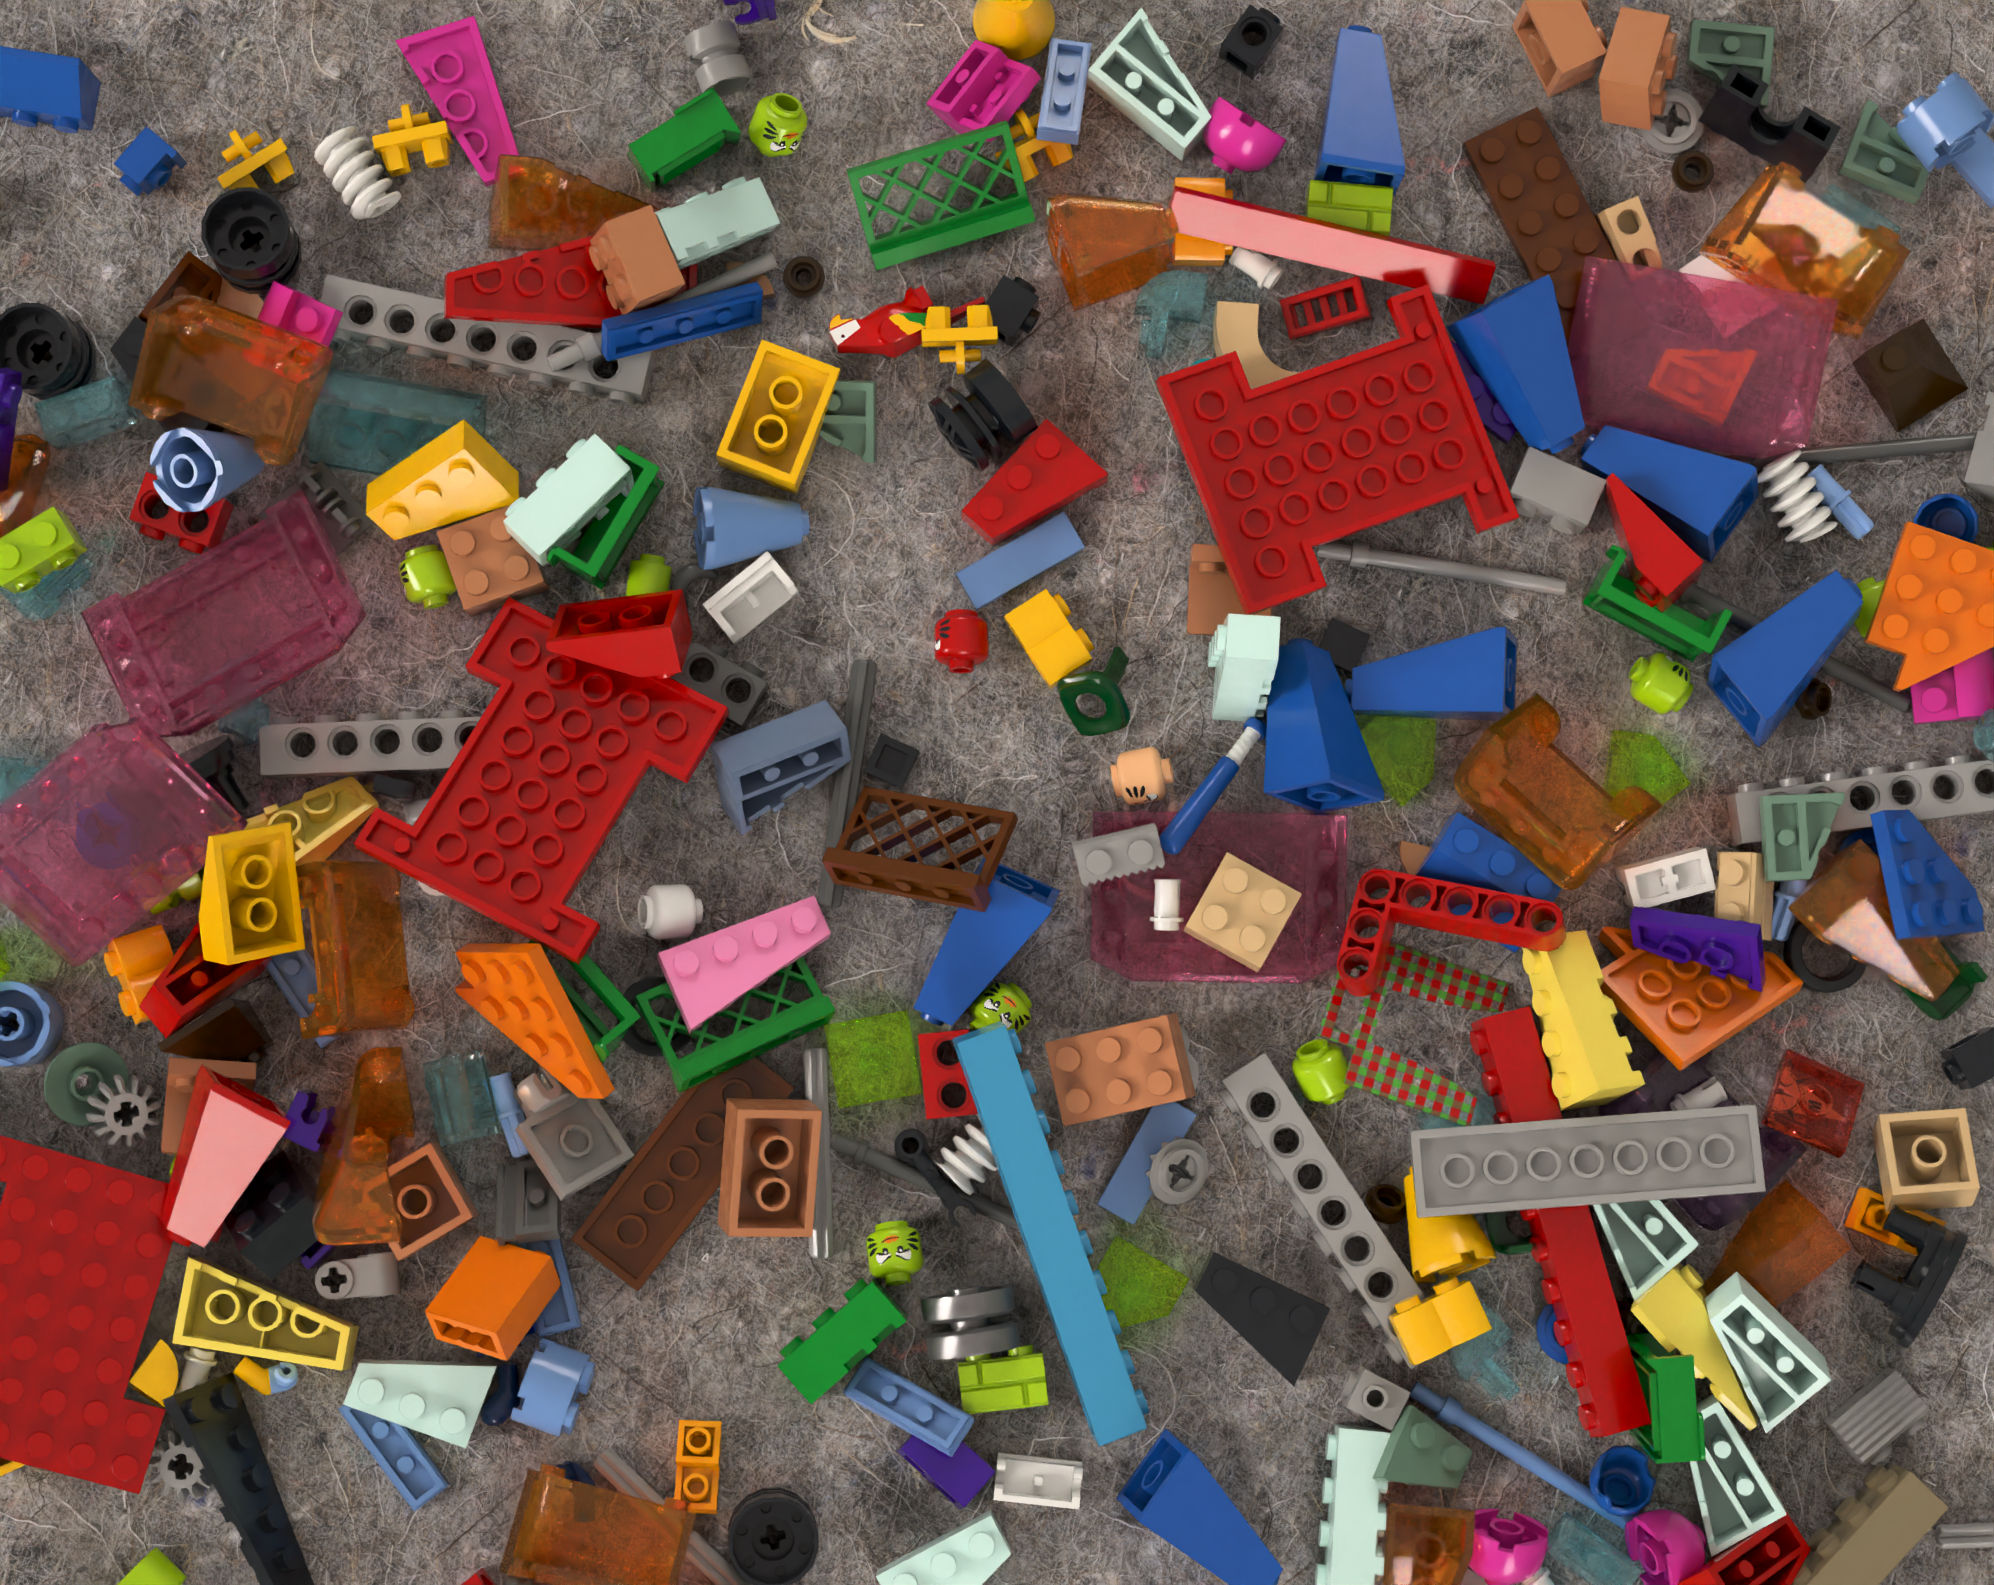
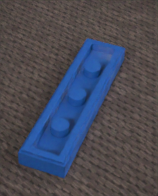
M753 282L603 319L602 354L608 362L761 323L763 290L758 282Z

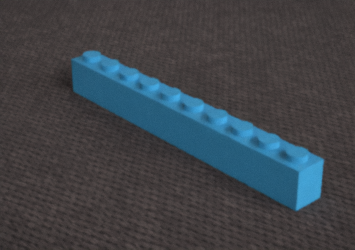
M999 1021L955 1037L952 1041L1092 1437L1100 1447L1147 1428L1143 1415L1149 1413V1408L1142 1390L1137 1389L1134 1391L1129 1375L1135 1373V1368L1127 1349L1122 1351L1119 1349L1115 1336L1121 1334L1120 1325L1113 1309L1106 1311L1101 1298L1102 1295L1107 1294V1289L1099 1269L1092 1271L1087 1256L1093 1254V1249L1085 1229L1077 1230L1073 1218L1074 1215L1079 1214L1077 1203L1070 1189L1063 1190L1059 1175L1065 1174V1170L1056 1149L1050 1151L1046 1142L1045 1135L1051 1133L1047 1118L1042 1109L1036 1111L1030 1096L1037 1093L1034 1081L1028 1069L1021 1071L1016 1057L1017 1054L1022 1053L1018 1036L1014 1028L1007 1031L1006 1025Z

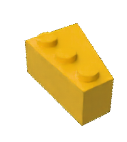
M463 419L367 484L366 515L395 541L511 505L519 498V472Z

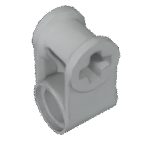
M393 1252L360 1255L358 1256L359 1258L330 1261L323 1264L315 1275L316 1289L327 1299L371 1298L401 1294L398 1260ZM334 1268H337L340 1275H346L347 1283L340 1285L339 1292H337L334 1285H328L327 1277H331L335 1273Z

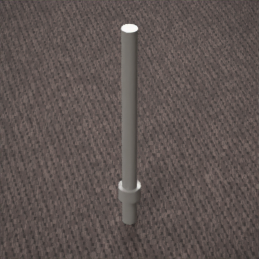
M768 252L656 306L733 288L777 267L776 260L773 254ZM602 331L595 335H592L590 332L574 339L575 344L546 357L551 371L554 373L582 359L584 362L600 356V351L602 350Z
M1352 541L1351 545L1329 542L1318 546L1316 553L1317 557L1348 561V565L1353 567L1366 568L1367 565H1374L1562 596L1565 594L1567 579L1370 548L1369 543Z

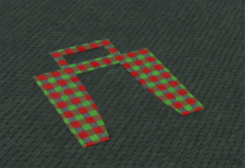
M1391 942L1380 983L1372 994L1365 996L1354 1035L1333 1029L1345 992L1344 985L1337 971L1318 1036L1354 1048L1343 1083L1465 1127L1470 1126L1477 1098L1431 1069L1397 1053L1371 1044L1387 989L1453 1007L1502 1013L1510 984ZM1354 967L1348 976L1358 978L1363 976L1367 970Z

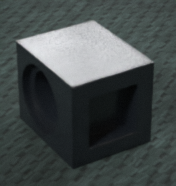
M1249 5L1221 43L1219 57L1253 79L1281 40L1284 28L1279 25L1280 20L1265 8L1258 10ZM1248 32H1257L1263 37L1264 42L1258 46H1252L1244 41L1243 35Z
M1984 1027L1940 1051L1945 1060L1941 1064L1942 1069L1953 1085L1958 1084L1961 1089H1973L1994 1077V1027Z

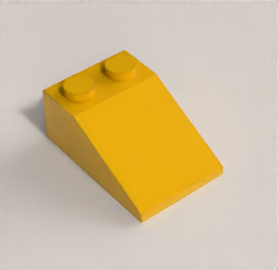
M762 339L716 453L719 466L797 495L841 371L840 368Z
M281 822L208 836L199 909L203 960L232 965L305 949L291 822Z

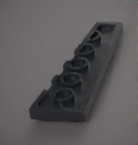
M233 1372L163 1399L164 1406L186 1447L193 1446L204 1468L199 1470L206 1485L213 1484L224 1504V1506L219 1508L227 1523L231 1521L242 1537L239 1547L249 1566L253 1568L259 1584L314 1585Z

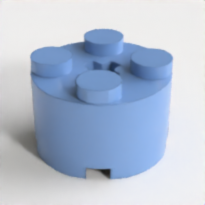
M1957 72L1950 74L1936 87L1938 91L1927 100L1920 96L1906 106L1902 111L1905 118L1896 126L1898 129L1897 134L1928 172H1932L1934 166L1940 169L1954 161L1976 143L1973 140L1976 136V131L1981 128L1986 134L1994 125L1993 111L1966 78H1961Z
M17 981L0 982V1066L27 1067L40 1064L55 1050L63 1032V1009L55 998L40 986ZM11 1017L17 1018L16 1021L20 1023L18 1031H14V1027L9 1025Z
M541 1338L539 1342L540 1351L535 1350L517 1395L522 1398L519 1405L522 1410L513 1407L511 1420L560 1437L563 1432L571 1435L580 1413V1404L576 1403L578 1394L580 1392L587 1395L596 1372L594 1370L596 1363L590 1362L591 1355Z

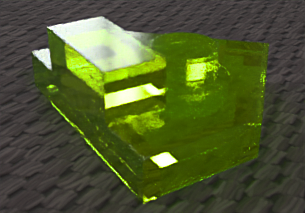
M1377 716L1360 731L1382 788L1400 807L1404 806L1434 779L1436 720Z
M1620 730L1611 731L1600 814L1642 820L1691 784L1656 736Z
M1115 1235L1096 1270L1099 1269L1107 1289V1294L1101 1296L1106 1311L1113 1309L1120 1328L1169 1316L1190 1279Z

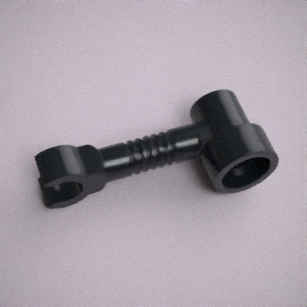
M916 1129L902 1131L894 1143L897 1156L904 1162L914 1163L949 1210L948 1217L950 1222L960 1228L959 1222L954 1217L955 1209L963 1205L968 1207L970 1212L976 1216L975 1207L970 1202L962 1200L951 1184L947 1182L942 1172L937 1169L934 1161L928 1155L929 1144L926 1136ZM908 1138H915L919 1143L918 1150L913 1154H908L903 1149V1143Z

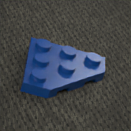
M1908 809L1883 810L1870 814L1896 940L1968 935L1985 931L1982 920L1983 908L1978 900L1976 889L1913 813Z

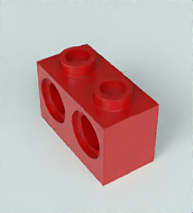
M146 472L129 517L132 522L141 526L138 533L158 541H163L165 535L179 539L178 547L202 555L204 548L217 553L234 506L224 498L200 512H179L169 506V511L163 518L154 519L152 509L157 502L163 499L154 487L153 480H157V475ZM199 514H207L209 517L208 526L201 532L193 533L191 529L192 520Z
M969 1029L918 1034L926 1120L977 1114V1109L960 1061L954 1065H945L940 1062L937 1056L938 1048L943 1042L952 1041L955 1037L969 1033ZM959 1083L965 1088L967 1097L963 1105L957 1108L945 1105L942 1100V1090L946 1085Z

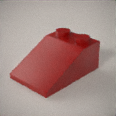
M1612 473L1606 479L1604 499L1620 547L1627 552L1625 562L1632 583L1636 587L1633 592L1641 602L1652 608L1656 606L1663 613L1699 579L1704 561Z
M683 589L561 604L545 643L547 650L639 678L653 676L657 679H665L682 672L693 632Z

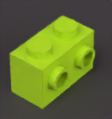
M53 506L0 538L1 587L14 594L28 591L41 582V578L54 570H62L72 565L79 555L88 550L65 513Z

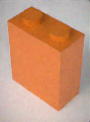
M479 1236L426 1308L425 1313L436 1339L508 1361L561 1286V1282L551 1256H548L546 1253L540 1250L531 1251L517 1247L508 1241L506 1245L499 1246L497 1240Z

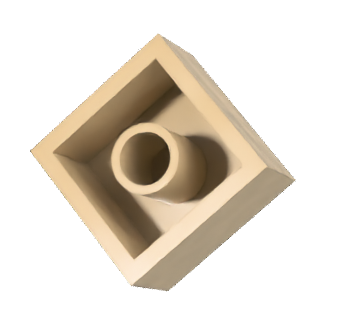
M1227 852L1183 931L1258 972L1302 893Z
M1966 1108L1879 1114L1873 1130V1139L1886 1212H1890L1894 1205L1899 1206L1904 1211L1973 1205L1980 1190Z

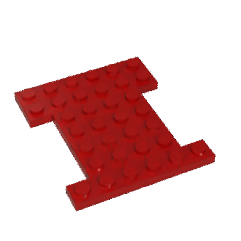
M1429 285L1390 297L1386 302L1400 336L1396 340L1251 389L1236 351L1158 377L1155 381L1245 615H1252L1324 589L1327 584L1313 548L1462 495L1477 534L1519 518Z
M508 597L465 665L468 673L499 688L415 824L411 826L376 807L355 840L354 845L358 850L579 964L601 927L597 921L566 906V903L649 766L651 765L688 783L729 715V709L727 706L671 678L657 679L653 676L639 678L548 651L545 642L554 619Z
M0 1135V1182L7 1183L0 1202V1458L140 1494L166 1409L125 1399L124 1395L173 1240L166 1235L169 1230L166 1229L161 1220L169 1183ZM224 1221L221 1223V1225L219 1226L215 1234L212 1236L210 1241L216 1243L219 1241Z

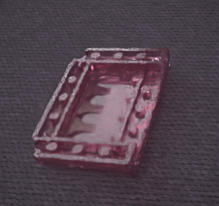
M1586 255L1567 347L1583 420L1592 428L1602 430L1607 425L1670 443L1758 459L1805 447L1809 441L1839 300Z
M302 490L267 508L265 512L268 518L124 598L116 592L80 612L137 734L142 738L190 736L339 653L367 616L308 496Z
M139 716L129 718L127 723L109 726L107 722L93 725L0 803V901L74 968L85 963L205 866L208 836L244 830L248 822Z
M1093 811L1092 838L1152 823L1156 825L1158 835L1160 836L1178 811ZM1209 811L1181 852L1172 855L1162 850L1165 861L1162 869L1156 866L1154 871L1148 868L1146 872L1140 870L1137 875L1131 872L1129 877L1123 874L1121 878L1114 876L1112 881L1106 878L1104 883L1100 880L1096 884L1092 883L1091 960L1112 969L1131 981L1302 984L1315 978L1320 973L1337 967V959L1346 925L1348 815L1331 813ZM1227 852L1302 893L1258 972L1183 931ZM1154 879H1181L1179 917H1183L1184 922H1179V930H1154V922L1150 921V917L1154 916Z

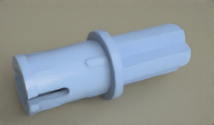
M1822 464L1806 476L1814 477L1817 481L1810 492L1820 491L1823 493L1824 498L1820 503L1831 509V513L1855 539L1863 538L1873 529V521L1849 497L1852 492L1850 490L1845 491Z
M1808 880L1781 881L1778 890L1773 891V895L1776 896L1772 914L1773 939L1786 941L1789 938L1800 904L1805 905L1806 902L1802 898Z
M510 1071L486 1079L485 1082L488 1085L498 1115L494 1117L495 1122L500 1121L511 1156L518 1158L530 1153L515 1131L517 1126L524 1122L526 1118L524 1111L514 1097L513 1091L515 1086Z

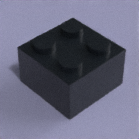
M284 1150L262 1164L224 1219L239 1252L270 1280L338 1224L314 1178Z

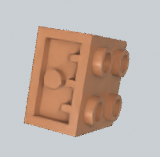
M1193 544L1189 560L1187 633L1190 635L1214 636L1217 625H1223L1228 613H1245L1219 546ZM1272 608L1252 615L1271 616Z
M169 1057L161 1152L163 1154L177 1155L197 1072L201 1065L253 1090L257 1063Z

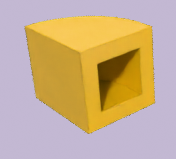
M162 1339L155 1343L128 1382L130 1388L159 1408L165 1407L163 1399L174 1394L179 1373L175 1355Z

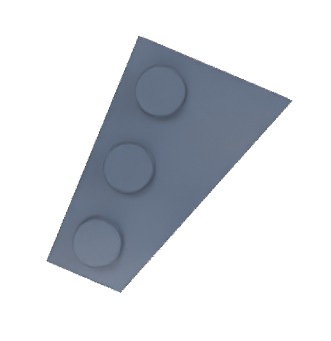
M826 700L711 744L721 805L741 836L753 829L749 823L771 808L776 813L786 806L782 800L803 786L809 790L852 760L847 728Z

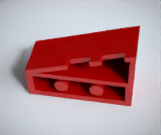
M1046 418L961 510L962 519L991 546H994L1036 523L1040 518L1058 508H1063L1072 503L1073 500L1094 488L1097 489L1106 484L1109 474Z
M198 921L154 982L139 1007L167 1038L261 975L273 956L232 965L203 960Z
M1787 1513L1782 1518L1723 1550L1677 1585H1791L1811 1549Z

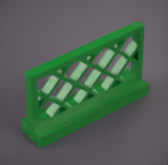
M1007 120L846 169L866 236L869 253L876 270L1035 221ZM1002 135L1005 147L996 162L978 153L986 139ZM974 143L971 149L966 147V145ZM957 149L967 154L957 174L938 165L946 151ZM934 155L931 161L925 159ZM1007 158H1008V161H1009V165H1010L1011 170L1003 166V165L1005 164ZM974 159L992 168L982 187L964 179ZM914 161L927 167L917 186L898 178L904 165ZM894 168L891 173L885 171V170ZM934 171L953 180L942 200L924 191ZM999 172L1014 180L1017 192L998 197L989 192V189ZM877 174L887 179L877 199L862 192L858 178ZM894 183L912 192L902 212L883 203ZM959 185L978 193L971 206L961 210L949 204ZM919 197L938 206L931 219L922 222L909 216ZM984 198H987V199L990 200V201H987V202H983V203H982V201L984 200ZM865 201L873 205L869 213ZM879 209L898 218L891 231L874 236L871 223ZM945 210L951 212V213L942 215ZM905 222L911 224L909 226L903 227Z
M803 956L786 967V969L782 968L775 973V975L783 977L777 996L757 989H751L745 995L740 1013L725 1009L721 1013L716 1014L737 1021L733 1034L725 1038L706 1033L711 1018L704 1022L702 1031L695 1030L689 1034L685 1025L677 1023L680 1016L678 1008L673 1021L655 1016L649 1002L660 997L675 1001L667 982L635 997V1002L673 1073L672 1080L679 1093L830 1023L835 1008L828 995L823 996ZM793 964L798 973L790 971ZM787 979L804 984L811 998L800 1003L781 998ZM750 996L774 1004L770 1017L760 1021L744 1015ZM778 1006L787 1008L776 1014ZM741 1023L749 1026L738 1031ZM662 1027L670 1029L667 1037ZM674 1031L699 1039L693 1053L680 1059L677 1058L670 1045ZM703 1041L712 1043L704 1048H701Z

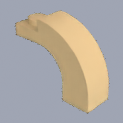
M1217 301L1213 314V343L1216 357L1236 351L1251 389L1300 373L1280 368L1263 352L1258 339L1259 304Z

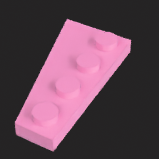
M814 895L658 953L657 960L690 1034L702 1026L703 1022L727 1009L735 1000L748 991L754 990L766 982L770 976L780 969L788 967L827 940L831 932Z

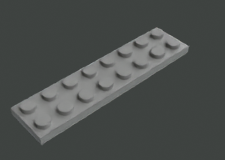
M1756 1105L1409 1131L1417 1218L1766 1191Z

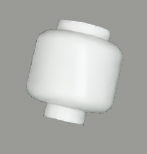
M656 884L651 886L647 890L646 895H642L639 899V925L642 929H646L649 936L654 939L688 938L693 933L695 925L702 922V901L695 899L692 889L687 885Z

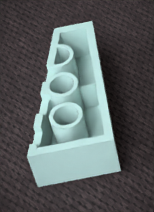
M1228 613L1223 625H1217V630H1215L1208 647V667H1215L1212 719L1246 721L1250 717H1255L1263 721L1264 710H1266L1267 697H1264V694H1270L1271 682L1274 679L1278 663L1281 617Z
M1335 1424L1334 1434H1327L1325 1459L1332 1460L1331 1478L1324 1477L1322 1485V1503L1328 1504L1327 1521L1320 1520L1318 1546L1325 1547L1324 1564L1316 1565L1315 1585H1374L1375 1581H1380L1381 1576L1384 1575L1382 1546L1378 1545V1537H1383L1386 1530V1503L1381 1502L1382 1493H1387L1388 1482H1377L1373 1479V1476L1391 1435L1387 1429Z

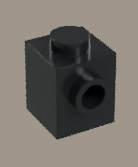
M1003 275L985 305L990 307L993 326H997L998 339L1013 347L1022 331L1029 334L1041 316V312L1037 310L1039 296L1034 294L1036 289L1024 279L1015 277L1014 280H1011Z

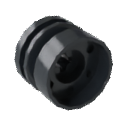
M255 187L234 188L220 194L208 206L201 221V239L220 275L234 289L248 294H267L273 280L286 284L295 275L301 262V242L283 205L272 194ZM257 244L261 249L254 252L250 247Z
M21 303L6 309L0 315V368L7 367L22 373L21 386L23 392L42 401H63L77 395L89 383L95 370L96 350L91 336L78 322L41 303ZM48 350L53 355L50 362L44 357Z
M986 359L962 376L965 386L970 393L967 397H964L955 388L949 386L944 392L952 408L938 396L927 403L935 417L939 431L949 445L961 458L966 459L979 472L990 465L981 449L982 447L995 459L1003 455L999 442L996 439L997 435L1001 434L1010 443L1016 445L1038 428L1035 419L1018 393L1000 371Z
M781 1487L761 1488L746 1495L734 1508L728 1523L729 1555L736 1571L749 1583L755 1585H791L800 1581L813 1567L819 1551L818 1528L809 1505L797 1493ZM774 1524L777 1531L784 1530V1533L778 1535L779 1542L771 1544L768 1537L761 1538L762 1535L767 1533L766 1526Z

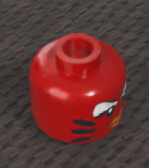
M968 609L950 610L945 612L944 618L937 621L934 626V656L939 663L949 666L951 673H971L974 671V666L985 662L988 658L989 628L988 624L978 617L977 612Z

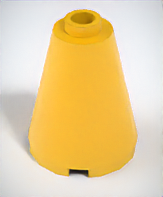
M978 0L973 13V27L978 41L998 47L1008 59L1017 61L1038 55L1049 44L1055 27V14L1050 0Z
M1411 1166L1409 1168L1410 1175L1406 1176L1403 1181L1412 1275L1415 1283L1426 1284L1436 1282L1434 1273L1438 1272L1440 1276L1448 1275L1449 1278L1459 1276L1491 1262L1490 1259H1496L1497 1255L1494 1247L1473 1214L1417 1218Z

